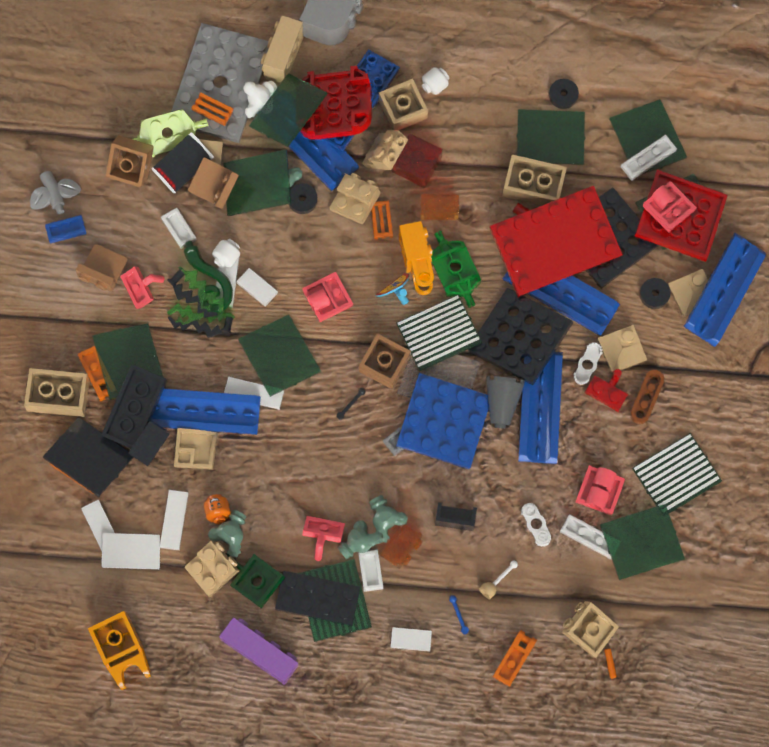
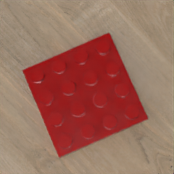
M657 170L647 200L659 187L665 186L671 181L697 208L669 233L644 208L635 237L706 262L728 195Z

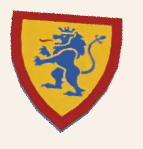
M404 273L375 296L382 297L394 292L403 305L409 302L406 297L407 291L401 288L408 282L410 275Z

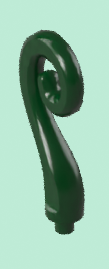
M192 241L186 242L184 254L188 263L195 270L218 281L223 289L221 301L216 304H210L206 299L207 295L212 293L215 297H219L220 289L215 285L203 287L199 292L201 307L207 309L208 312L221 313L225 311L233 298V288L230 280L223 272L202 259L198 247L194 246Z

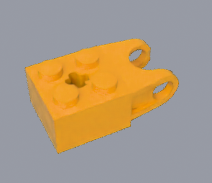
M422 221L399 225L398 238L406 273L411 272L415 291L420 295H428L433 289L434 274L431 265L432 249L431 245L427 242V228L422 226ZM418 285L421 287L429 286V288L425 291H422L419 289Z
M127 612L118 613L88 628L104 665L121 690L126 689L124 672L131 665L138 666L146 678L151 677L144 648ZM114 634L120 636L118 643L112 642Z

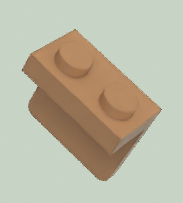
M94 245L84 265L78 264L76 272L80 280L86 283H93L102 290L113 292L128 260L125 256L100 245Z

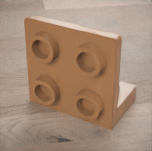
M204 157L191 181L188 191L223 209L239 175Z

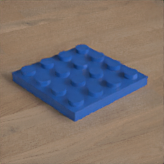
M419 373L396 446L470 470L489 409L488 395Z

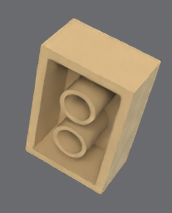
M281 16L280 21L275 23V34L268 41L267 48L269 49L267 54H263L261 64H263L264 79L285 85L304 36L303 22Z
M512 155L502 197L540 206L560 199L567 167Z
M29 368L24 406L28 412L85 417L89 377L85 373Z

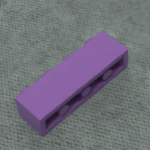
M233 617L219 636L220 640L285 685L298 667L297 658L289 652L283 653L280 650L281 647L271 640L270 643L264 639L265 635L260 631L249 629V624L243 619L239 618L236 620Z

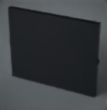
M78 417L44 454L43 458L100 497L134 457L128 454L129 451L113 440L101 436L102 433Z

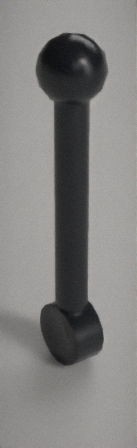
M360 388L358 394L344 410L337 413L339 420L344 419V414L361 395L366 393L364 388Z

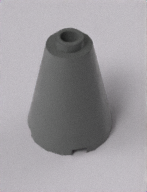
M486 376L490 421L494 424V428L506 429V425L511 424L525 380L517 383L515 378L494 376V380H490L491 377Z

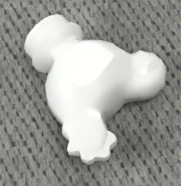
M251 81L245 83L243 89L247 94L249 102L248 107L245 109V115L248 118H254L258 111L268 105L269 98L274 97L278 92L277 85L273 81H266L262 85Z

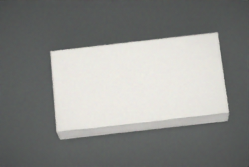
M178 208L161 216L163 223L180 249L186 246V242L197 240Z
M250 268L237 280V284L265 307L278 294L276 289Z
M371 550L365 553L358 552L364 592L383 589L378 550Z
M392 627L391 648L430 652L432 631Z

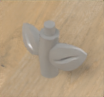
M51 171L43 172L40 174V179L44 187L33 191L30 206L32 209L38 210L45 208L51 203L52 209L56 210L57 214H63L65 212L63 198L76 196L81 192V188L71 179H62L57 182Z

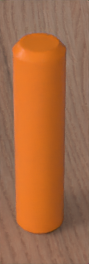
M608 648L604 652L609 676L613 679L617 675L612 652Z

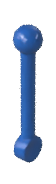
M451 595L449 601L453 603L462 627L461 633L467 634L469 628L464 624L456 603L457 598L455 595Z

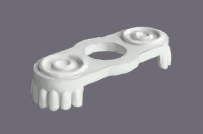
M592 342L587 345L584 356L580 358L578 368L574 372L573 378L577 384L584 385L589 382L591 374L596 370L597 362L603 353L600 344ZM590 360L593 363L592 369H584L582 362Z
M527 503L521 508V515L524 516L527 528L535 538V543L540 547H545L551 541L546 521L533 503ZM539 519L542 522L541 528H532L531 521Z

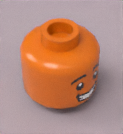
M214 494L209 496L204 502V511L209 522L216 525L226 522L231 514L226 497Z

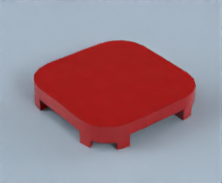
M350 66V71L315 75L314 70L309 71L306 77L296 83V122L300 133L304 137L317 140L351 136L362 133L370 126L372 120L371 84L368 74L358 69L357 66Z

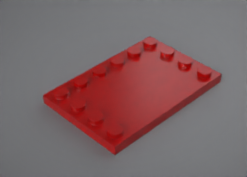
M594 186L489 227L518 297L623 255Z

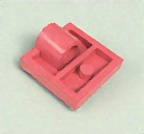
M671 181L665 186L659 187L643 204V207L668 233L697 208Z
M336 272L302 288L319 323L353 306V302Z

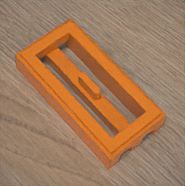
M201 92L199 98L196 99L195 104L192 106L193 111L223 126L226 125L234 111L232 107ZM202 100H204V101H206V102H208V103H210V104H212V105H214V106H216V107H218V108H215V107H213V106H211V105H209V104L203 102ZM199 105H201V106H203V107L209 109L210 111H212V112H214V113H217V114H219V115H221V116H223V117H225V118L222 119V118H220V117H218V116H216V115H214V114H212V113H210V112H208V111H206V110H204V109H201V108H199Z
M389 200L375 202L371 209L374 240L378 238L386 239V237L393 238ZM383 205H385L386 207L388 232H385L382 212ZM375 206H378L381 233L377 231Z

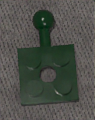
M253 554L245 566L238 563L236 567L240 570L239 574L230 586L262 609L285 576ZM256 577H262L261 584L258 586H254V579Z

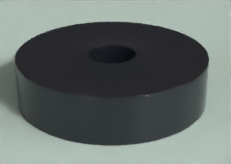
M559 79L551 85L549 99L555 107L567 109L577 102L579 90L573 81ZM561 92H565L567 95L563 96Z
M301 183L290 189L288 205L294 212L307 214L315 209L318 197L316 190L312 186ZM300 197H305L306 200L301 201V200H299V198H300Z
M659 278L648 279L640 289L642 303L651 309L664 307L671 295L669 285ZM656 291L658 296H654L652 292Z

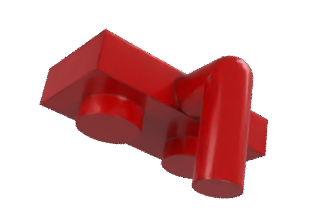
M620 369L614 371L609 383L594 376L585 391L587 395L617 412L628 396L627 393L615 387L622 374Z

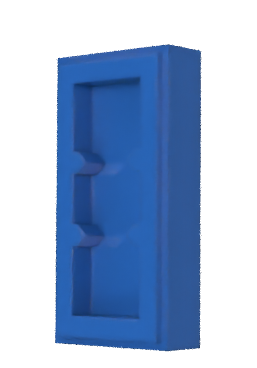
M82 215L45 224L50 244L87 234Z

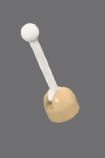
M511 561L510 566L493 583H484L479 588L483 596L491 599L495 595L496 585L513 568L518 566L517 561Z

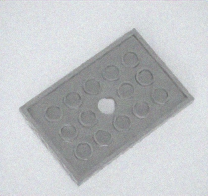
M201 23L171 112L183 109L195 122L207 119L208 126L199 128L196 132L240 143L248 119L247 115H245V109L249 105L248 97L243 87L248 81L255 84L260 83L263 73L261 59L263 54L268 52V41ZM217 76H223L227 79V85L217 88L214 86L213 80ZM200 92L233 108L234 111L225 126L192 110V106L195 104L196 99L199 98ZM202 100L203 102H205V103H207V104H209V105H211V106H213V107H215V108H218V107H216V106H214V105H212V104H210V103H208V102ZM199 105V108L204 109V110H206V111H208V112H210V113H212V114H214V115H216V116H218V117H220V118H222V119L225 118V117H223V116H221V115H219V114H217V113H214V112L210 111L209 109H207V108H205V107Z

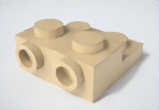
M387 130L386 133H379L362 164L366 168L392 170L408 139L400 131Z
M345 173L337 187L338 193L329 208L334 213L364 224L381 193L374 181L367 180L365 182L355 173H351V175Z
M210 541L184 567L209 597L215 594L240 571L236 567L238 563L234 558L228 557L224 553L226 549L218 541Z
M580 602L575 607L574 611L576 614L573 618H568L564 622L562 633L576 645L581 646L592 657L597 658L619 626L592 602Z

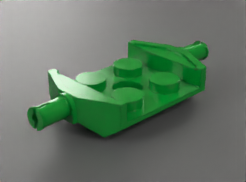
M442 231L436 232L434 235L439 246L432 251L431 258L445 290L446 297H455L457 295L458 297H463L468 308L476 305L471 294L481 283L479 273L463 241L445 240ZM458 263L461 268L458 271H453L450 265Z

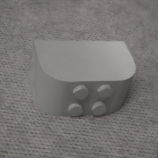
M308 0L299 21L303 22V36L325 45H337L343 42L350 29L353 30L357 20L355 18L363 9V0Z

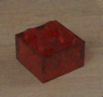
M409 133L408 141L395 162L392 172L425 188L442 158L443 149Z

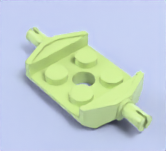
M181 109L141 120L139 135L133 140L153 145L152 157H154V155L171 151L191 132L195 135L197 129L208 126L207 119L195 122ZM165 127H169L173 132L171 136L165 137L162 135V130Z

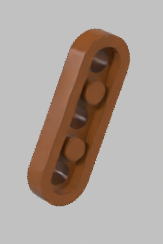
M651 370L645 376L630 413L632 421L636 424L646 423L651 415L664 383V375L660 371ZM651 379H656L657 383L653 384ZM648 395L650 400L646 401L644 396ZM641 412L643 417L639 418L636 413Z

